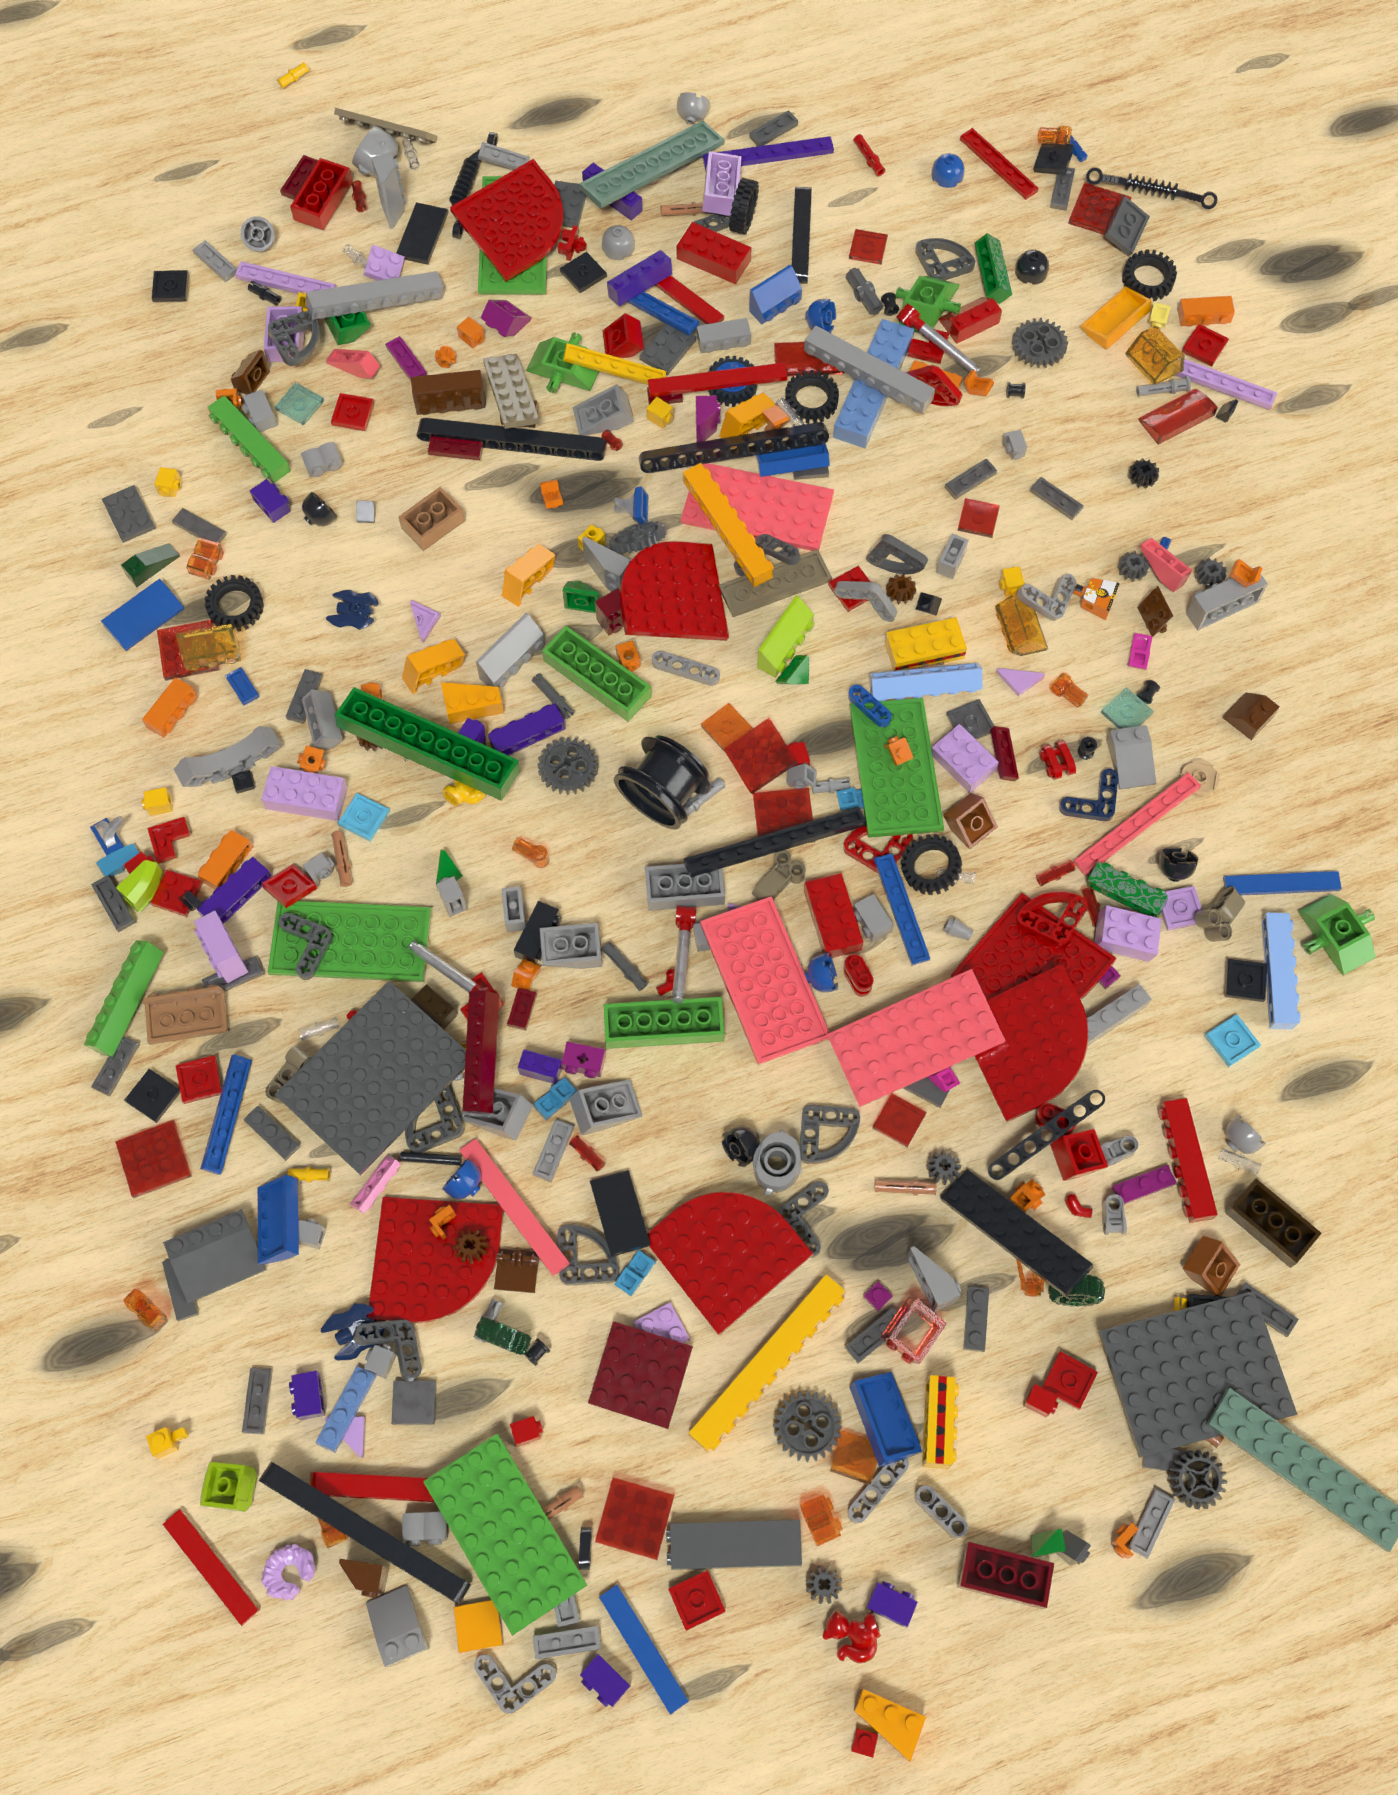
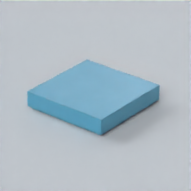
M356 793L337 824L371 842L390 810Z
M1238 1014L1205 1034V1038L1228 1068L1261 1046Z

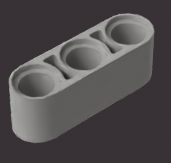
M925 1485L916 1491L914 1498L917 1505L950 1537L958 1539L967 1533L968 1524L965 1519L933 1488ZM921 1491H927L930 1494L929 1502H923L920 1499ZM938 1506L945 1508V1518H940L936 1515V1508ZM953 1522H959L962 1525L963 1529L960 1534L952 1530Z

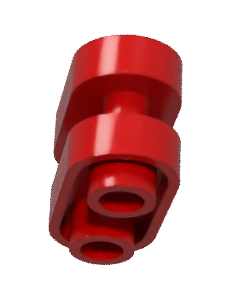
M1064 740L1055 742L1054 749L1050 744L1041 747L1039 756L1041 761H1044L1047 766L1046 772L1049 778L1051 777L1053 780L1062 778L1063 771L1067 776L1076 774L1074 759Z
M857 954L849 955L845 960L843 973L853 992L857 996L865 997L871 993L874 982L873 976L861 956Z
M1045 1103L1037 1111L1035 1122L1041 1128L1065 1109L1051 1103ZM1060 1117L1057 1124L1060 1128L1065 1129L1069 1126V1120L1066 1117ZM1075 1125L1069 1131L1064 1133L1062 1136L1070 1135L1077 1125Z

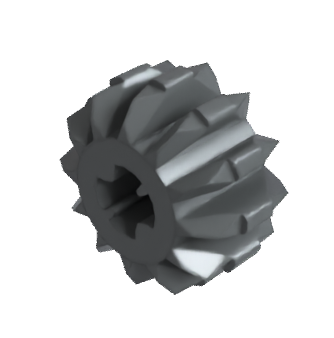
M1136 551L1132 552V554L1127 552L1125 556L1120 558L1118 569L1120 570V575H1125V580L1130 578L1132 582L1135 579L1140 581L1142 577L1147 575L1149 563H1147L1146 557H1142V553L1138 555Z
M1210 558L1206 559V561L1202 560L1196 567L1195 579L1199 580V585L1205 584V588L1216 583L1220 584L1227 576V567H1223V562L1218 563L1217 558L1213 561Z
M942 1150L940 1155L934 1152V1158L928 1159L930 1165H927L926 1169L932 1171L929 1174L930 1178L936 1176V1183L941 1179L943 1185H946L947 1179L953 1183L955 1181L954 1177H959L960 1173L957 1170L961 1169V1165L956 1164L959 1161L958 1157L951 1158L953 1152H949L948 1155H946L945 1150ZM941 1164H944V1166L947 1168L946 1171H943V1167H941Z
M817 1566L818 1575L810 1571L809 1574L814 1580L806 1579L805 1581L813 1586L808 1587L806 1592L814 1590L815 1593L811 1596V1600H814L818 1595L820 1596L819 1604L823 1603L824 1597H826V1602L830 1604V1594L833 1598L838 1599L839 1596L834 1590L842 1591L841 1586L835 1585V1583L841 1582L842 1579L841 1577L833 1578L837 1573L836 1570L828 1574L829 1566H825L824 1573H822L821 1567ZM819 1580H828L829 1584L827 1586H830L829 1590H820L818 1587L821 1585L818 1584Z

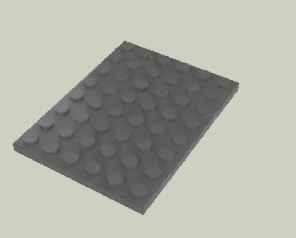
M388 981L274 1095L361 1176L465 1070L466 1049Z
M1254 1291L1098 1332L1139 1458L1221 1436V1434L1206 1424L1227 1388H1231L1275 1420L1297 1415Z

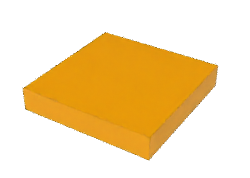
M492 1600L453 1607L459 1653L503 1645L500 1616Z

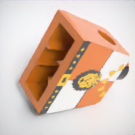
M1091 578L1087 587L1077 584L1073 594L1083 597L1080 606L1082 609L1106 620L1120 583Z

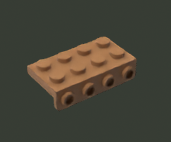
M209 985L204 989L189 988L185 992L170 991L166 995L151 994L147 998L142 999L145 1005L147 1041L149 1045L228 1033L225 992L218 985Z

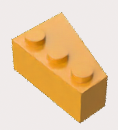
M761 393L745 402H741L733 408H729L725 413L719 437L726 438L744 435L751 432L754 428L756 430L760 429L767 423L763 411L777 404L765 393Z
M540 544L530 548L523 557H519L513 565L505 569L502 597L519 607L522 604L521 598L525 594L529 595L532 592L530 588L536 582L540 583L552 570L556 554Z
M455 639L445 640L435 646H428L424 650L412 652L406 657L402 679L412 694L418 692L416 688L425 683L430 685L433 683L432 679L440 674L444 677L461 667L465 653Z
M441 682L450 724L464 722L467 718L473 720L504 713L499 687Z
M861 1689L854 1712L907 1761L911 1762L926 1717Z

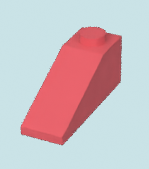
M334 349L326 360L327 364L359 378L371 379L380 367L370 351Z
M1153 538L1140 545L1143 554L1162 584L1172 592L1185 585L1192 569Z

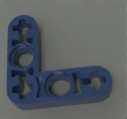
M1106 769L1102 772L1099 782L1098 801L1065 797L1061 800L1060 812L1070 817L1097 821L1111 820L1116 807L1117 772L1113 769ZM1107 775L1112 779L1110 786H1106L1108 781ZM1108 791L1112 794V798L1106 799L1102 793ZM1066 803L1070 804V810L1067 809ZM1105 804L1108 805V807H1107L1108 815H1104V812H1103V810H1104V808H1105ZM1088 805L1091 807L1092 812L1085 813L1082 807Z

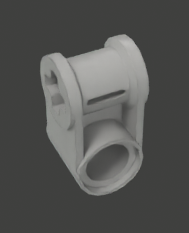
M1128 1135L1101 1145L1108 1167L1134 1155L1139 1145L1135 1137ZM1123 1144H1131L1133 1150H1126Z
M1110 1195L1102 1203L1104 1235L1109 1233L1126 1234L1127 1223L1124 1201L1119 1195ZM1109 1201H1114L1117 1204L1116 1210L1109 1207Z

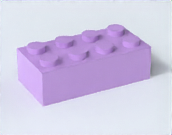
M709 151L702 211L726 216L731 215L734 194L736 195V188H738V183H740L742 156Z
M271 766L261 800L267 810L339 821L348 787L345 779L341 777Z

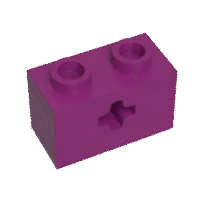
M566 1042L561 1062L562 1070H565L568 1074L581 1073L588 1078L601 1077L606 1051L601 1048Z

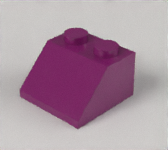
M488 300L481 315V319L486 322L485 324L498 330V333L503 337L515 336L532 319V317L507 300Z
M717 395L696 396V442L706 441L717 431V424H720L721 413L720 403H717Z

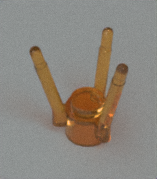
M1016 1260L1021 1290L1025 1291L1024 1295L1040 1297L1041 1292H1044L1045 1281L1041 1278L1039 1283L1037 1275L1033 1272L1032 1278H1027V1282H1025L1021 1262Z

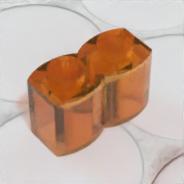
M199 538L194 552L187 563L186 568L189 574L208 580L212 575H215L217 570L216 564L224 555L221 544Z
M133 1289L123 1299L126 1307L136 1314L141 1323L152 1331L158 1332L168 1322L166 1314L156 1307L153 1301L140 1290Z
M823 1494L799 1505L816 1547L841 1536L840 1531L843 1528L839 1519H834L831 1513L834 1507L829 1497L825 1498Z

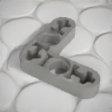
M1071 574L1061 576L1056 583L1051 597L1030 584L1021 586L1017 590V596L1023 603L1049 620L1056 621L1063 617L1076 585V580ZM1058 593L1063 595L1064 601L1059 600ZM1038 598L1043 600V607L1038 604Z
M839 581L834 589V593L840 598L868 599L878 615L887 622H893L897 615L896 608L883 589L876 583Z
M481 1655L474 1663L477 1674L500 1709L507 1714H513L551 1685L556 1678L555 1668L549 1664H543L512 1688L491 1656ZM482 1659L490 1661L488 1667L491 1672L494 1669L497 1670V1673L491 1675L488 1680L485 1679V1676L489 1675L487 1671L479 1669ZM542 1669L551 1670V1679L549 1681L543 1679L539 1682L543 1685L539 1689L537 1682L532 1677L536 1675L537 1679L541 1677ZM496 1677L503 1680V1688L499 1691H495L491 1687V1682ZM526 1682H531L534 1685V1692L530 1696H526L522 1692V1686ZM517 1689L524 1701L521 1703L520 1699L516 1700L513 1703L514 1709L510 1707L505 1708L504 1705L507 1703L505 1699L507 1697L510 1699L516 1696L514 1691Z

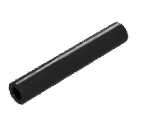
M401 1152L400 1162L461 1166L462 1156Z

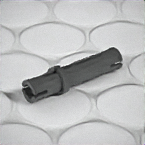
M541 673L536 674L540 681L534 676L532 682L552 704L555 703L565 719L571 718L567 711L571 716L574 715L575 711L565 702L566 699L554 690Z
M611 941L602 947V951L622 971L626 980H630L635 985L638 991L643 990L648 985V982L638 972V968L632 966Z

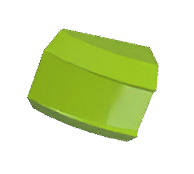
M144 860L116 889L123 895L124 900L140 913L153 898L163 871L156 862Z
M209 1462L200 1496V1506L246 1512L252 1505L254 1487L258 1478L255 1468L246 1465Z

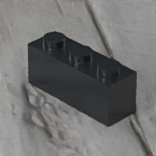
M541 901L537 902L513 950L516 958L526 959L537 964L538 960H542L540 928L557 927L560 925L562 917H560L558 908Z

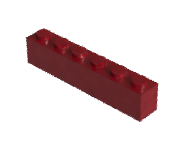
M469 991L463 1112L475 1114L493 1113L499 994Z

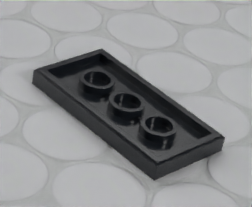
M416 202L396 254L404 256V260L429 265L447 218L448 209Z
M629 1170L590 1181L610 1256L614 1257L651 1246Z

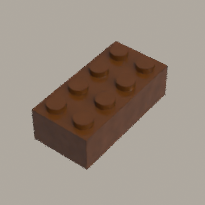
M481 370L411 377L412 395L417 415L486 408Z

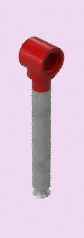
M906 303L896 316L900 322L907 327L916 328L967 371L975 370L976 374L980 371V368L975 366V362L920 319V313L910 304Z
M677 906L676 926L679 928L672 993L674 996L672 1001L674 1003H682L684 1001L682 997H684L690 930L693 928V924H695L696 907Z
M416 940L410 943L409 950L412 949L415 955L468 993L469 991H489L498 994L494 989H488L487 987L483 989L426 947L417 944ZM499 996V1008H498V1011H499V1010L501 1009V1007H502V1001H501V999H500V996Z

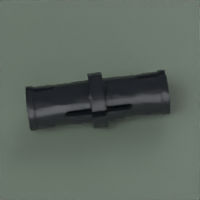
M251 281L248 284V291L258 295L261 300H267L275 306L281 302V296L270 291L268 287H263L255 281Z

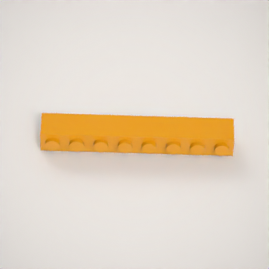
M699 463L683 471L684 484L752 586L756 587L772 579L774 567L771 561L766 560L763 549L756 545L755 538L751 533H748L744 521L739 520L736 509L734 507L731 508L727 496L721 493L718 483L712 480L708 468H704L702 463Z

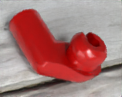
M674 969L667 970L665 983L656 987L659 996L673 990Z
M1069 1194L1066 1197L1065 1203L1072 1215L1086 1218L1092 1217L1093 1209L1082 1207L1076 1195Z

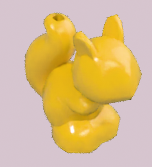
M453 780V786L447 785L442 789L443 797L454 806H459L461 803L478 804L486 796L485 793L456 780Z

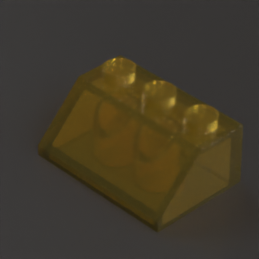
M1156 326L1141 332L1125 354L1153 385L1184 371L1185 355Z
M1013 595L995 606L996 616L1001 623L1002 633L1006 638L1007 648L1011 653L1024 656L1048 650L1036 611Z
M232 624L176 633L182 662L186 670H198L203 667H216L221 664H234L241 661L240 645Z

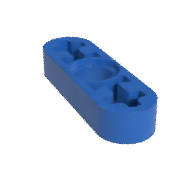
M853 685L850 687L848 699L877 726L886 727L890 724L891 712L862 686ZM866 703H873L875 707L867 709L864 705Z

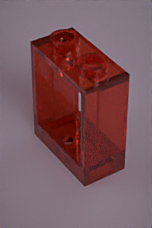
M908 1297L881 1338L886 1341L885 1345L894 1352L897 1350L902 1354L901 1359L906 1363L920 1364L947 1325V1322L917 1297ZM913 1311L932 1326L915 1353L896 1338Z

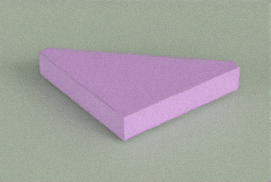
M411 600L410 604L421 641L425 642L441 615Z
M1003 668L997 669L996 672L1018 696L1045 677L1044 673Z
M364 1416L353 1419L343 1438L360 1458H364Z

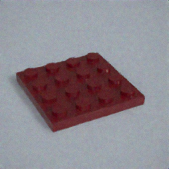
M613 1321L588 1404L669 1429L693 1346Z

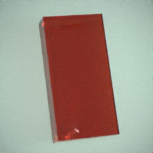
M804 342L774 343L775 364L785 362L787 376H796L799 372L803 376V371L807 370V374H810V370H814L816 375L818 371H822L821 375L825 373L828 375L845 374V372L839 371L836 367L824 363L821 359L809 355L804 351Z
M1194 389L1141 416L1138 420L1159 445L1215 416L1218 407L1207 395Z

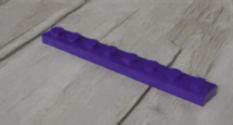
M831 136L717 153L742 156L741 166L833 154L834 147ZM709 153L702 156L705 172Z

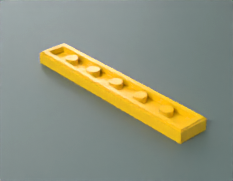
M568 343L565 346L564 362L648 385V379L666 376V371Z

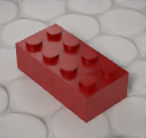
M319 158L290 206L293 219L324 230L353 182L350 168Z
M694 222L690 224L676 245L678 260L735 285L751 262L752 247Z
M842 873L805 882L804 894L823 954L829 953L828 957L835 958L862 951L864 942Z

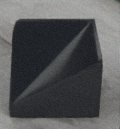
M921 592L915 610L936 616L942 598Z

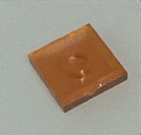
M730 703L701 723L702 729L724 752L753 731V727Z
M842 1430L830 1472L871 1485L877 1460L869 1439Z

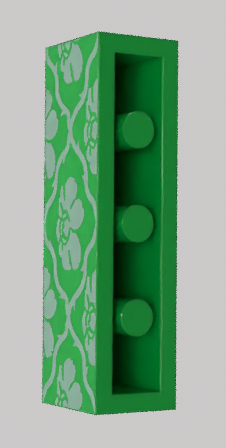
M986 233L974 243L986 296L993 298L1000 304L1013 294L1000 240Z
M1098 861L1087 880L1088 888L1141 914L1156 918L1159 917L1168 900V895L1162 889H1154L1148 886L1147 882L1141 879L1136 880L1125 871L1119 872L1112 865L1105 862L1101 863Z

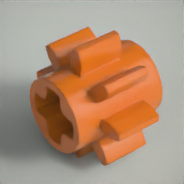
M442 346L440 351H435V362H438V365L443 368H448L451 366V363L455 364L456 352L449 346Z

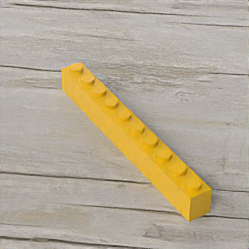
M826 1274L692 1428L689 1436L707 1453L711 1449L715 1451L722 1442L720 1438L723 1434L726 1433L728 1435L735 1428V1420L738 1417L742 1419L750 1410L748 1405L752 1401L756 1403L763 1395L761 1390L766 1384L770 1387L777 1379L775 1374L780 1368L784 1370L790 1364V1356L793 1353L797 1355L805 1346L803 1341L807 1337L811 1339L818 1331L816 1326L821 1321L825 1323L831 1316L829 1311L833 1306L839 1307L844 1301L843 1295L845 1290Z

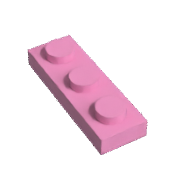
M386 1155L350 1205L362 1213L370 1209L373 1201L385 1189L387 1182L397 1173L401 1163Z

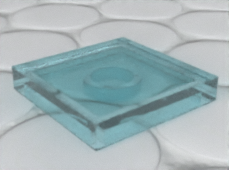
M295 382L276 404L275 409L304 426L322 405L324 398Z
M1126 687L1102 709L1101 714L1117 728L1123 729L1140 726L1154 711Z

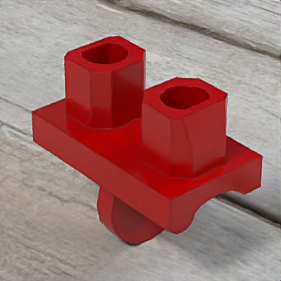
M573 225L572 230L563 229L562 240L568 243L559 242L558 253L566 255L567 261L572 260L574 251L580 253V251L586 250L587 247L584 238L579 237L577 234L578 226Z

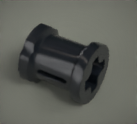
M893 292L885 293L881 297V301L885 306L884 312L890 316L897 314L900 310L895 301L896 295Z
M1007 382L1006 398H1010V396L1024 398L1025 382H1022V384Z
M1146 680L1144 688L1137 694L1138 700L1144 704H1151L1153 696L1156 692H1159L1160 686L1153 680Z
M1085 737L1081 740L1077 751L1081 759L1088 760L1094 756V751L1097 748L1096 740L1092 737Z
M538 1338L528 1351L523 1352V1355L534 1366L538 1365V1361L545 1353L550 1352V1349Z

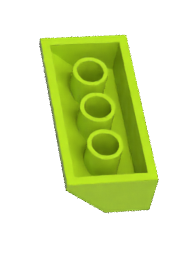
M796 595L758 649L757 668L775 678L779 672L782 673L785 670L786 662L794 657L796 647L802 645L805 640V634L807 631L811 632L815 624L813 622L814 614L799 596Z

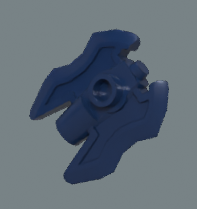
M350 589L332 594L334 598L343 602H338L336 610L339 614L326 617L328 622L340 628L353 626L358 630L368 627L374 622V619L370 617L373 614L371 605L376 607L379 603L370 592L361 594L355 593Z
M354 1303L348 1311L342 1314H333L322 1326L321 1333L342 1329L335 1334L336 1341L340 1346L349 1342L347 1346L335 1355V1360H352L357 1358L363 1350L373 1348L374 1345L378 1346V1344L359 1345L353 1338V1333L358 1326L376 1323L374 1318L367 1316L368 1313L371 1314L374 1311L373 1307ZM379 1328V1334L383 1337L384 1328ZM363 1331L360 1333V1335L364 1336V1339L370 1335L364 1334Z

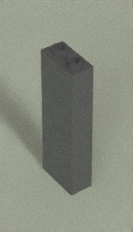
M800 1520L670 1524V1529H666V1542L671 1543V1552H667V1565H671L672 1571L802 1566Z

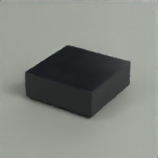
M250 770L231 775L237 794L255 789Z
M189 890L179 897V900L190 911H194L202 905Z

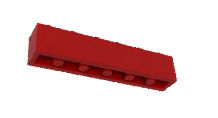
M1188 1099L1164 1101L1158 1109L1160 1120L1164 1122L1165 1128H1163L1165 1139H1168L1169 1157L1174 1161L1173 1173L1179 1181V1196L1184 1200V1215L1188 1218L1189 1223L1213 1220L1218 1213Z

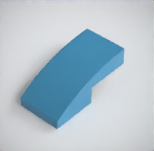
M854 787L836 791L840 810H851L858 807L864 809L861 789L855 790Z
M134 844L127 845L100 859L97 862V866L104 877L107 875L112 877L123 873V868H125L123 865L136 856L138 851Z
M564 1077L552 1086L547 1094L537 1100L533 1107L545 1120H548L570 1101L569 1098L577 1090Z
M638 1250L614 1285L632 1296L656 1261L641 1250Z

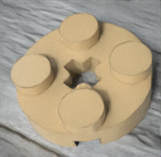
M1198 759L1185 765L1180 775V778L1188 772L1194 778L1202 775L1201 778L1204 781H1198L1201 787L1192 794L1194 796L1211 795L1219 783L1218 771L1213 768L1210 762Z

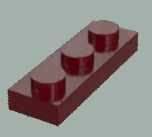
M303 155L281 188V195L294 200L318 160Z
M431 436L428 455L480 461L483 443Z
M994 726L990 731L996 760L998 761L999 777L1001 780L1015 782L1019 779L1010 730L1009 728Z

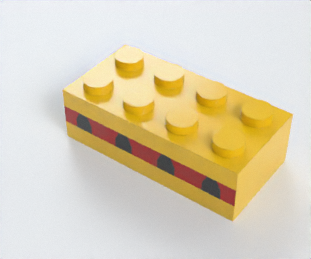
M957 617L886 632L885 646L893 671L925 668L962 660L965 658L967 650Z
M930 1375L926 1380L923 1468L948 1470L956 1462L957 1449H953V1443L957 1440L958 1432L957 1427H954L955 1418H958V1405H955V1399L959 1395V1383H955L956 1377Z

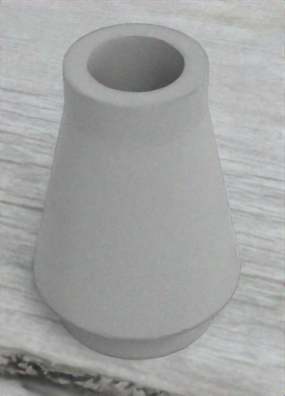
M951 917L948 918L943 929L947 935L968 941L973 934V930L958 919Z

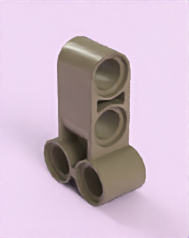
M787 850L776 852L774 854V867L752 891V895L758 900L772 896L774 901L790 882L794 884L803 882L805 879V865L800 861L791 862V855ZM783 858L786 859L787 862L780 863L778 862V860ZM794 870H799L801 874L795 875L792 872Z
M1234 886L1228 887L1219 895L1209 910H1202L1196 913L1195 922L1200 928L1206 927V937L1209 941L1229 940L1232 936L1230 924L1245 905V900Z
M298 1046L292 1047L285 1056L286 1063L267 1085L265 1090L266 1096L275 1102L282 1103L274 1094L288 1081L291 1073L294 1075L313 1056Z

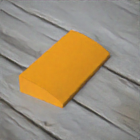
M1125 286L1082 323L1080 328L1094 342L1107 350L1151 311L1152 300Z

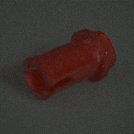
M605 430L602 433L601 438L606 440L610 445V449L618 451L622 448V440L615 437L610 430Z

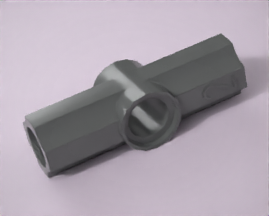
M854 267L846 273V279L853 288L856 300L858 302L862 301L870 315L879 314L883 309V304L875 294L874 285L871 281L867 282L859 268Z

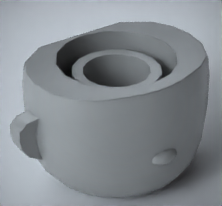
M374 126L357 148L352 164L358 168L359 173L375 177L371 157L391 152L393 159H395L398 154L396 140L382 128Z
M780 1129L779 1132L769 1134L763 1139L754 1154V1176L758 1185L765 1189L764 1195L770 1196L772 1192L778 1193L789 1189L802 1172L800 1147L797 1140L791 1135L786 1134L785 1130ZM772 1157L782 1158L786 1163V1167L781 1170H774L769 1166L768 1160Z

